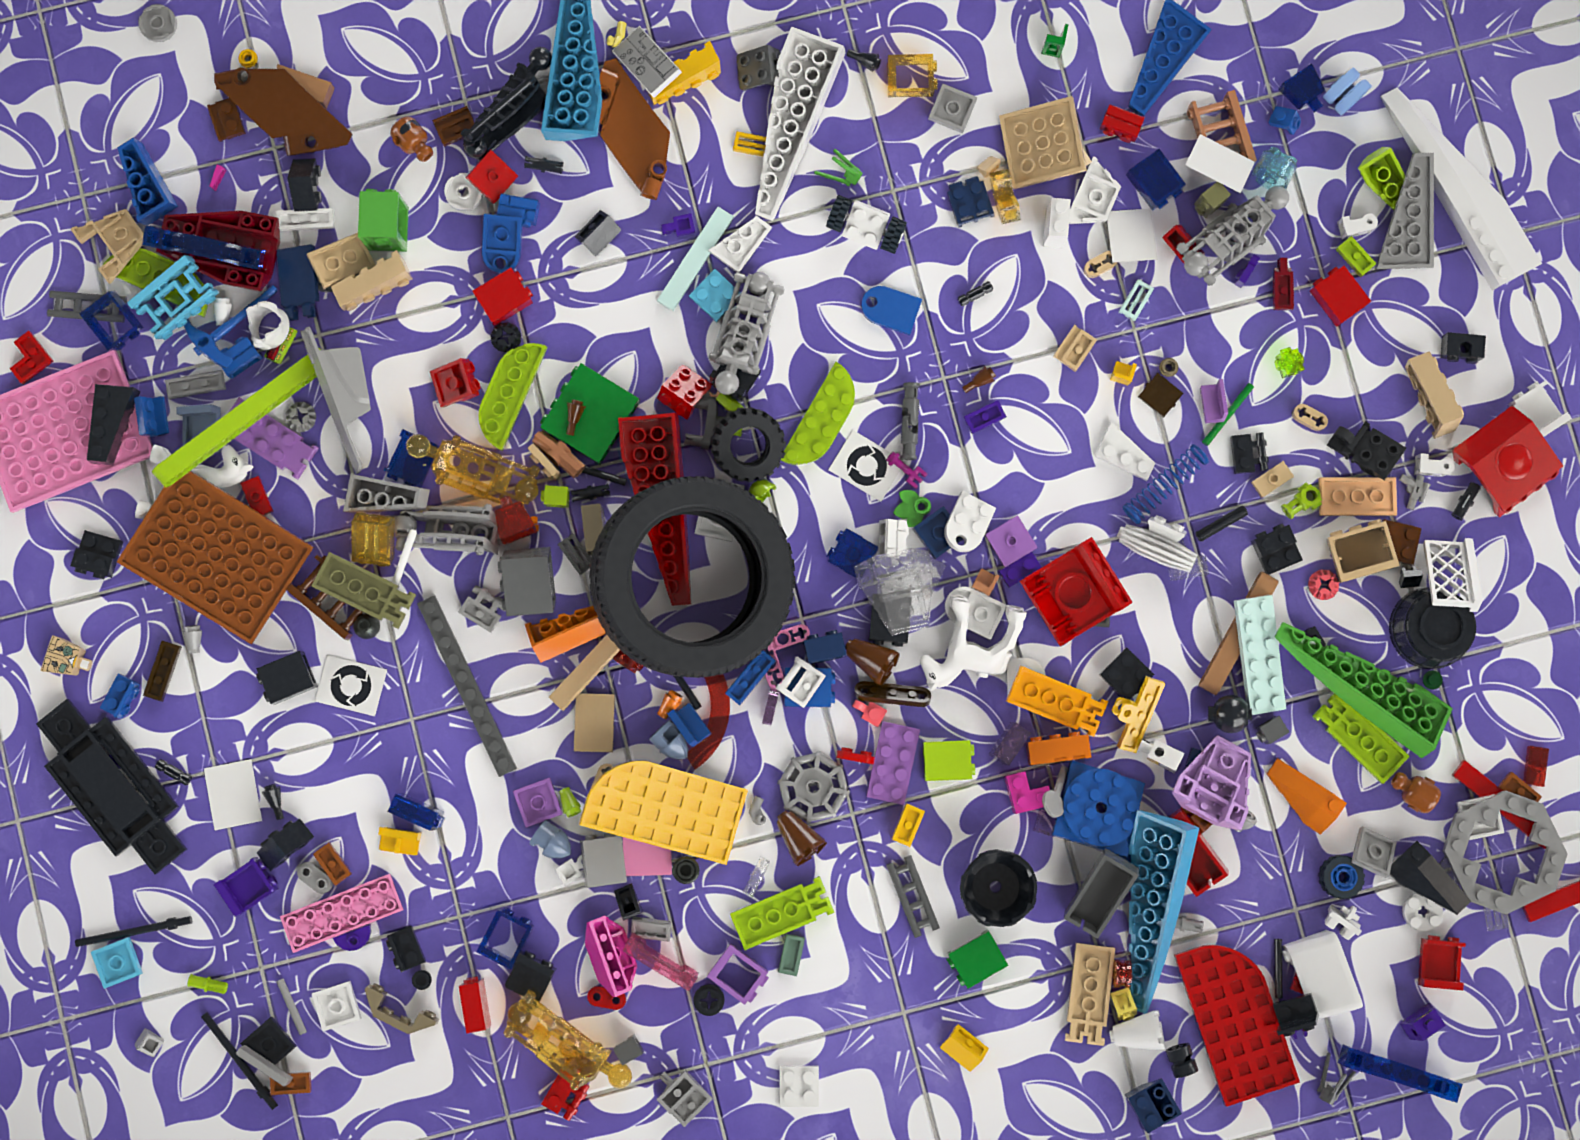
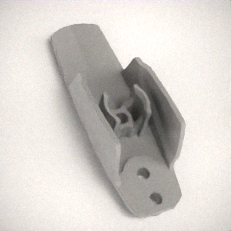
M310 326L306 327L303 331H300L311 364H314L319 384L342 443L356 474L361 472L362 463L347 430V425L371 410L360 348L347 347L319 350Z

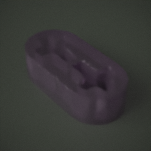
M770 688L762 724L772 725L779 691Z

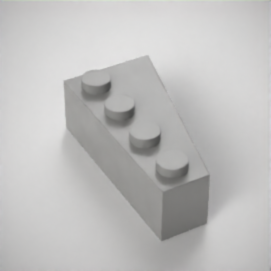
M350 474L343 512L365 513L426 509L430 490Z

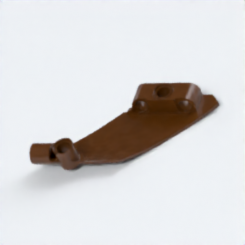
M240 67L234 70L214 73L216 90H222L272 139L283 137L287 156L345 146L349 144L353 136L341 122L324 108L285 69H247ZM246 71L248 79L243 82L241 74ZM310 137H314L316 140V144L313 147L308 145Z

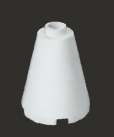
M1151 1011L1114 1025L1113 1030L1109 1031L1111 1042H1115L1116 1046L1164 1050V1035L1162 1024L1158 1018L1160 1016L1159 1011Z

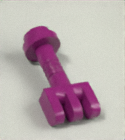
M892 451L886 459L888 465L892 466L894 464L909 476L905 482L914 489H917L918 485L913 480L915 479L921 483L923 479L918 474L920 473L923 477H926L927 473L919 466H916L914 470L899 459L900 454L898 452Z

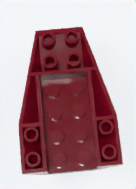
M246 211L165 215L156 252L175 261H178L184 255L192 256L196 261L195 265L199 267L196 271L225 285L261 292L273 275L277 250L280 246L279 218Z

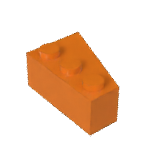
M1079 731L1068 733L1069 737L1062 738L1061 734L1049 735L1047 740H1042L1041 736L1032 737L1030 742H1025L1028 764L1037 765L1092 758L1088 734L1080 735Z

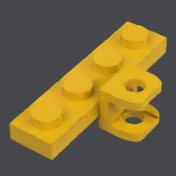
M1146 676L1135 702L1122 697L1116 699L1112 712L1120 721L1126 723L1117 744L1119 749L1137 753L1164 689L1165 683L1163 681Z

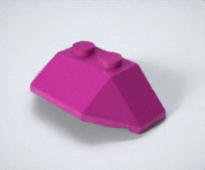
M606 916L587 922L585 946L597 980L612 997H617L631 991L637 963L624 928Z

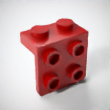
M681 365L662 384L657 399L688 420L692 416L696 404L711 389L712 385L687 366Z

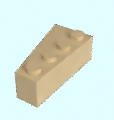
M397 250L391 253V258H381L376 261L377 264L373 268L365 267L359 271L358 276L350 275L331 286L339 306L344 311L354 310L358 307V304L371 302L376 296L380 294L386 295L393 288L406 286L410 280H413L404 259Z
M1430 351L1408 359L1405 369L1414 390L1418 389L1419 391L1418 401L1420 406H1425L1427 416L1425 418L1427 423H1432L1435 431L1432 432L1434 439L1456 431L1464 417L1462 407L1457 404L1453 390L1449 389L1446 376L1440 372L1437 359L1434 356L1432 357Z

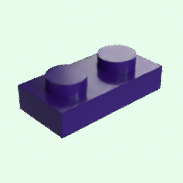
M999 400L964 416V420L971 434H974L1005 419L1007 416Z
M1030 552L1000 570L999 573L1008 588L1042 567L1033 552Z

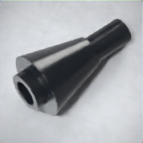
M851 49L847 51L846 56L856 59L871 72L875 69L878 70L880 67L881 59L879 54L859 53Z
M276 784L265 786V790L261 793L273 809L276 820L283 819L280 786H276Z

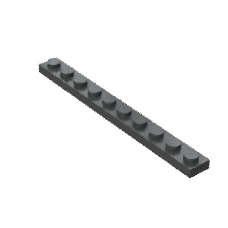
M434 595L417 603L498 776L501 777L517 769L436 596Z

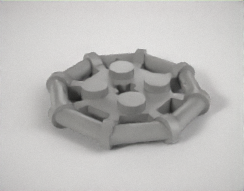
M821 751L796 758L792 757L791 762L777 782L780 787L785 811H792L795 815L807 821L806 823L808 824L813 821L836 817L837 811L850 793L843 771L844 766L821 754ZM815 761V767L803 770L800 765ZM820 762L833 770L827 773L820 769ZM796 768L800 772L794 782L788 781ZM837 775L840 788L833 787L831 776ZM817 782L819 790L813 791V793L810 792L809 783ZM787 786L794 787L795 799H790ZM833 792L838 793L839 795L833 805L830 806L827 802ZM800 801L809 807L808 811H803L795 806V804ZM825 805L827 809L813 813V807Z

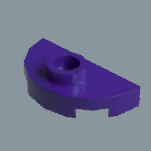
M371 924L334 937L333 940L343 950H358L367 944L372 933Z

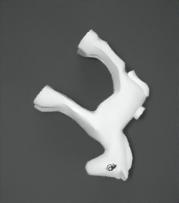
M154 444L150 454V462L159 464L169 457L171 453L167 448ZM230 445L223 446L221 450L224 462L222 468L198 465L191 471L219 488H225L241 482L253 466L248 464V461H245ZM140 500L136 507L135 518L144 519L153 504Z
M950 594L949 603L955 613L956 622L951 641L948 645L947 658L943 664L938 663L929 655H923L920 659L929 690L947 686L956 679L963 669L976 671L977 676L988 678V674L1000 675L1004 673L1012 656L1008 651L1015 647L1027 612L1021 607L1006 605L1005 613L1009 623L1005 635L995 645L984 648L974 642L966 641L970 602L967 601L966 597Z

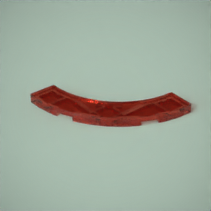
M724 674L704 677L711 699V711L707 724L711 734L688 751L687 759L694 770L703 765L712 756L721 743L727 729L730 715V697L725 694L728 686Z

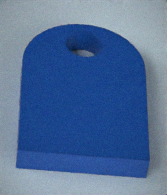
M484 214L482 258L486 266L492 271L502 273L509 268L514 269L518 265L521 258L523 217ZM498 258L505 260L506 265L504 268L497 266L496 261Z
M876 286L865 293L861 308L863 315L871 323L910 336L922 299L885 286ZM874 298L877 304L874 307H869L866 304V300Z

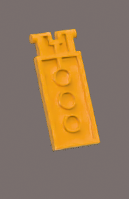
M1021 665L1006 699V702L1075 730H1078L1079 727L1088 730L1087 734L1093 737L1100 724V721L1096 720L1095 716L1103 717L1109 701L1102 698L1100 702L1091 699L1092 694Z

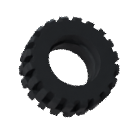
M752 407L737 408L736 411L731 410L724 418L721 417L719 424L713 429L714 434L710 440L712 443L711 453L716 464L729 477L741 482L747 481L748 483L754 482V480L761 481L765 479V476H771L774 473L773 470L781 465L780 460L785 456V435L779 423L766 412ZM744 427L758 429L765 438L764 452L753 462L739 461L731 452L730 443L733 435Z

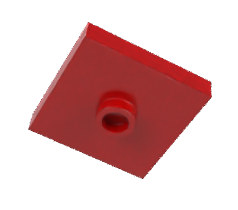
M490 149L465 178L492 204H495L500 198V194H504L518 175Z

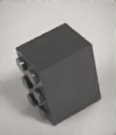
M551 547L504 550L500 561H498V572L502 573L500 591L504 592L502 609L503 611L506 610V615L518 616L553 613L556 605Z

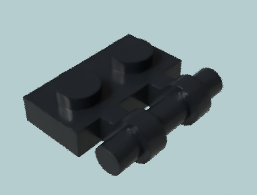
M1263 432L1256 433L1257 441L1251 440V434L1230 437L1235 474L1255 472L1256 464H1260V471L1268 470L1267 463H1269V457L1266 456L1265 449L1267 441L1264 440ZM1258 447L1259 458H1254L1253 448Z

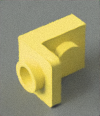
M1129 987L1110 993L1118 1021H1127L1137 1015V1008Z

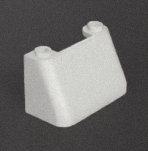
M1324 930L1283 945V957L1286 962H1290L1294 966L1304 995L1312 994L1319 1013L1318 1019L1363 1007L1342 946L1334 932Z

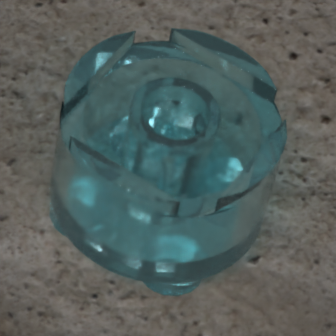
M1271 147L1270 150L1262 152L1252 172V176L1255 175L1257 177L1255 181L1267 189L1273 186H1283L1287 189L1297 169V159L1282 153L1276 147Z

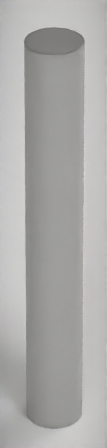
M284 978L276 981L299 1035L306 1033V1028Z

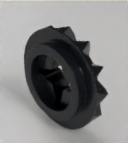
M509 322L500 323L493 328L490 334L492 345L500 352L506 353L511 349H515L521 342L519 329L516 325ZM503 330L507 333V335L511 334V336L508 337L509 344H507V342H505L504 339L501 340V337H503Z
M706 984L698 988L693 998L696 1010L705 1016H713L719 1013L725 1002L721 989L712 984ZM708 992H710L711 998L718 999L711 1002L710 1008H708L706 1001L700 1000L707 998Z

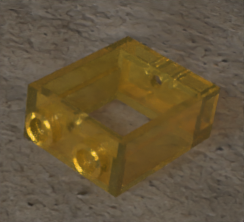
M933 54L888 55V98L933 97L934 90H937L938 87L937 79H934V72H937V60H933ZM927 65L928 88L897 89L896 66Z

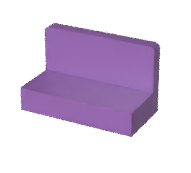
M1219 379L1217 384L1201 385L1200 393L1205 423L1224 422L1228 415L1223 379Z

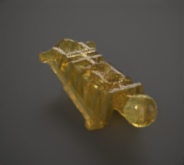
M414 434L406 442V450L413 458L419 459L428 456L434 459L431 470L436 477L435 482L438 485L445 484L481 499L491 500L514 509L513 512L516 515H522L525 508L524 505H529V502H532L538 496V480L535 477L538 476L540 469L536 465L531 466V468L506 459L500 454L463 441L458 435L453 436L452 440L442 439L439 448L432 446L429 439L422 434ZM451 456H457L460 459L458 466L450 464L449 459ZM470 463L478 466L477 473L472 474L468 471L467 467ZM501 463L511 465V468L505 467ZM484 466L494 468V473L483 470ZM515 467L529 472V476L515 471ZM481 474L491 477L489 485L479 481ZM450 475L452 477L457 478L458 480H453L451 478H448V476ZM512 475L521 478L515 485V495L506 492ZM462 481H465V482L470 483V484H472V485H471V486L466 485V484L462 483ZM478 486V487H480V488H483V489H485V492L482 491V490H479V489H477V488H475V487ZM491 491L493 493L499 494V498L493 497L488 494ZM505 496L517 501L518 504L514 505L502 499Z
M527 991L523 999L509 1007L507 1027L503 1032L506 1038H512L513 1036L536 1054L539 1060L569 1082L572 1090H578L579 1087L594 1080L600 1071L608 1075L609 1083L614 1088H625L631 1083L632 1072L627 1065L622 1066L621 1063L613 1065L606 1061L612 1052L611 1050L603 1048L599 1042H593L565 1019L554 1014L535 999L536 994L534 991ZM532 1015L539 1018L534 1030L526 1026L530 1022ZM515 1031L527 1037V1040L523 1039ZM551 1035L560 1040L558 1046L549 1041Z

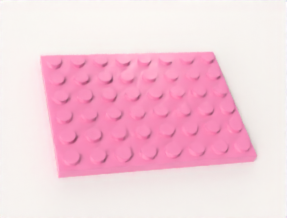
M109 351L0 395V486L10 512H17L150 458L153 445L150 437L139 435L136 409L134 408L133 414L130 415L127 423V430L121 439L122 443L114 465L94 464L87 461L95 384L130 387L117 351Z

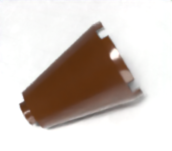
M857 638L849 640L845 645L847 656L876 684L881 686L892 674L891 669L893 666L896 667L900 657V653L896 650Z
M784 811L777 817L778 821L776 824L795 865L800 866L812 859V855L818 854L827 845L823 837L792 811Z

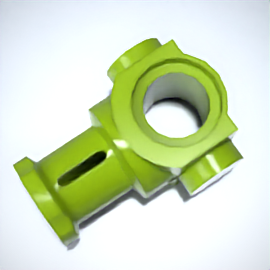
M1307 482L1298 487L1297 490L1299 492L1293 496L1294 499L1287 504L1281 505L1284 514L1289 519H1293L1294 515L1301 510L1306 511L1309 508L1314 510L1322 505L1320 491L1316 487H1313L1311 484L1308 485ZM1306 492L1312 493V501L1306 498Z

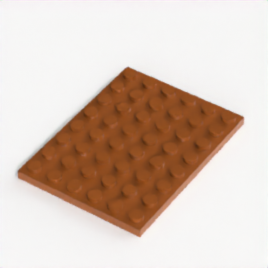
M190 471L171 486L162 489L120 555L117 563L252 645L314 547L195 472Z

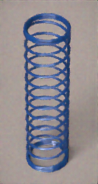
M1194 444L1190 446V449H1186V454L1180 455L1181 459H1175V464H1169L1170 469L1165 468L1164 474H1158L1159 479L1154 478L1153 484L1148 483L1147 488H1142V494L1137 493L1136 498H1131V504L1125 503L1122 506L1126 515L1134 523L1140 524L1141 519L1137 513L1143 519H1145V516L1134 506L1132 500L1134 499L1139 502L1142 508L1148 514H1151L1150 510L1139 500L1138 495L1143 496L1149 505L1156 509L1154 503L1145 496L1143 490L1150 492L1152 497L1159 504H1162L1161 500L1151 492L1149 485L1154 486L1164 499H1167L1165 493L1156 486L1154 480L1161 482L1167 492L1173 494L1172 490L1162 482L1160 475L1165 476L1169 483L1178 490L1179 488L1176 483L1166 475L1165 471H1170L1176 480L1184 485L1183 480L1172 471L1171 465L1177 467L1179 472L1187 480H1190L1189 476L1177 465L1176 461H1181L1186 469L1195 475L1194 470L1183 461L1182 456L1188 457L1193 466L1201 470L1200 466L1188 455L1187 451L1190 450L1203 465L1209 463V459L1202 449Z

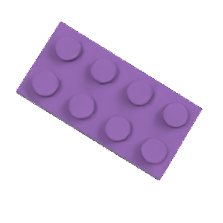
M882 721L866 797L901 805L905 804L920 729Z

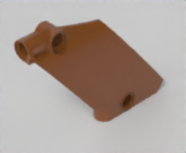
M614 58L605 61L600 73L601 92L605 93L608 98L602 100L599 124L603 126L600 136L627 175L640 190V196L657 200L667 172L666 161L670 131L644 99L618 60ZM658 166L662 169L663 173L656 174L653 168Z

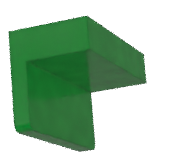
M1065 23L1060 37L1047 34L1041 54L1060 58L1065 45L1069 24Z

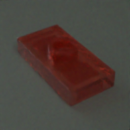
M1527 747L1523 779L1527 785L1545 787L1549 755L1548 748Z

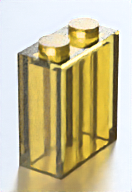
M356 512L351 522L352 562L375 564L381 567L390 566L394 559L395 517Z

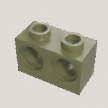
M1216 182L1200 195L1194 203L1195 210L1199 215L1207 218L1220 208L1231 194L1223 184Z

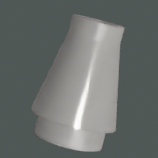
M200 625L184 626V631L182 632L188 653H200L202 637Z

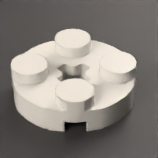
M459 173L455 177L452 176L447 181L444 189L446 200L450 206L462 212L475 210L483 198V194L465 178L469 173ZM467 188L468 195L462 197L459 191Z
M1415 892L1404 902L1402 915L1406 923L1415 930L1430 931L1441 924L1443 907ZM1421 906H1424V908L1427 909V913L1424 917H1422V914H1418V910H1421Z

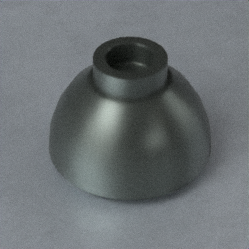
M362 613L353 623L354 632L362 639H371L378 634L380 621L366 613Z
M691 857L679 858L672 868L674 878L682 884L694 882L700 872L698 863Z

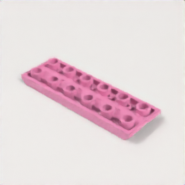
M387 874L282 915L280 919L292 952L295 953L403 910L391 874Z

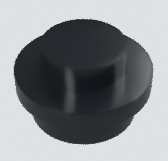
M419 970L412 977V984L416 989L425 990L431 985L432 977L426 970Z

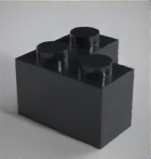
M316 158L293 159L287 179L294 211H314L318 209L319 203L322 202L321 192L317 190L318 177H321L320 165H317Z
M301 819L294 823L292 820L282 827L283 830L280 832L278 830L273 831L268 835V839L260 844L261 848L257 855L270 871L283 864L293 853L306 846L314 838Z

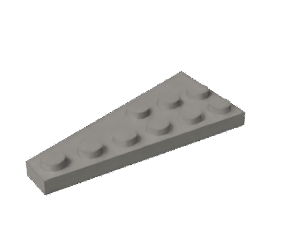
M1434 153L1412 154L1375 269L1434 268Z

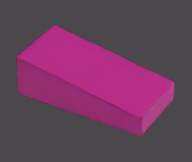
M218 164L210 183V187L215 191L227 171Z

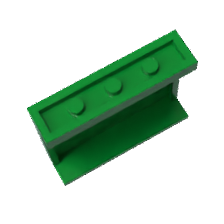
M580 363L579 366H575L572 370L570 381L563 384L560 390L562 392L560 397L553 400L550 406L552 409L549 414H545L541 419L540 424L542 425L540 428L589 457L598 465H601L619 437L618 418L631 417L639 405L640 399ZM572 399L582 401L583 406H586L579 422L576 424L574 436L566 434L569 423L567 402L571 403Z

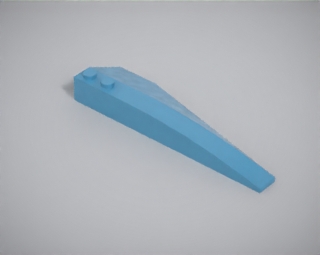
M560 0L541 132L545 140L570 141L597 137L602 108V92L591 0Z
M1137 810L1129 845L1131 864L1139 868V876L1129 890L1131 891V901L1129 902V934H1131V943H1129L1131 963H1129V971H1131V981H1129V989L1137 1011L1146 1014L1153 999L1177 923L1199 827L1181 820Z

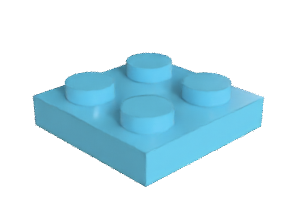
M714 269L689 295V298L717 323L728 310L735 287Z
M130 937L91 952L104 989L143 974Z

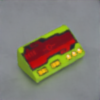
M289 327V332L284 342L276 348L267 350L264 357L276 364H281L297 334V330Z

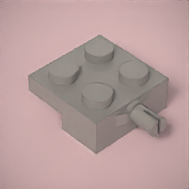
M686 1069L673 1080L665 1071L659 1076L667 1086L657 1097V1101L684 1127L713 1099Z

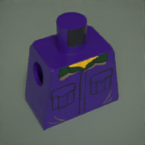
M1427 1003L1399 1023L1410 1040L1418 1041L1426 1040L1446 1026L1431 1003Z

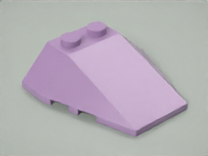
M1217 735L1179 775L1172 794L1181 807L1216 826L1242 830L1248 814L1247 796L1249 795L1248 778L1250 777L1251 753Z

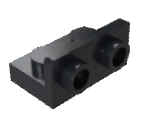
M412 925L387 936L386 944L389 951H393L395 956L393 962L397 970L400 969L401 972H404L426 962Z

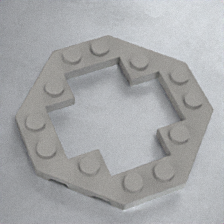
M1505 790L1472 805L1468 809L1455 813L1442 850L1451 865V870L1457 882L1471 902L1503 914L1515 911L1556 891L1568 855L1544 804ZM1500 810L1533 821L1534 824L1528 840L1546 846L1535 883L1516 877L1510 895L1475 883L1481 864L1463 858L1475 821L1494 827Z

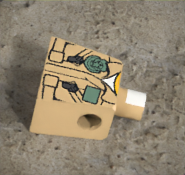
M52 636L40 671L77 676L80 669L85 671L91 669L92 660L84 658L85 649L62 637Z

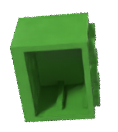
M375 189L360 191L358 237L369 251L394 252L397 250L398 252H407L409 207L399 192L393 189H386L385 192H377Z

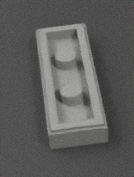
M222 370L165 380L167 396L170 400L226 390Z
M246 1045L241 1046L236 1052L237 1056L283 1087L288 1085L293 1079L291 1075Z

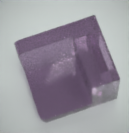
M1039 808L1033 831L1054 837L1052 832L1056 818L1051 817L1045 810Z

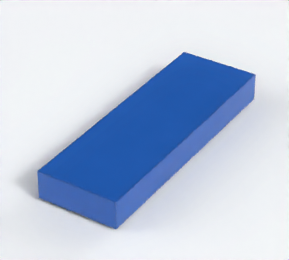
M762 650L761 654L747 665L725 694L738 705H741L776 660Z

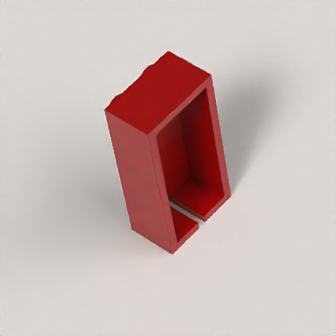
M1182 807L1168 816L1169 818L1194 825ZM1200 831L1198 832L1187 879V886L1196 897L1211 888V881L1209 879L1212 878V883L1215 885L1229 875V870Z

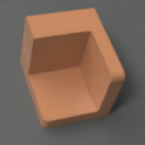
M981 569L971 588L989 597L1000 576Z

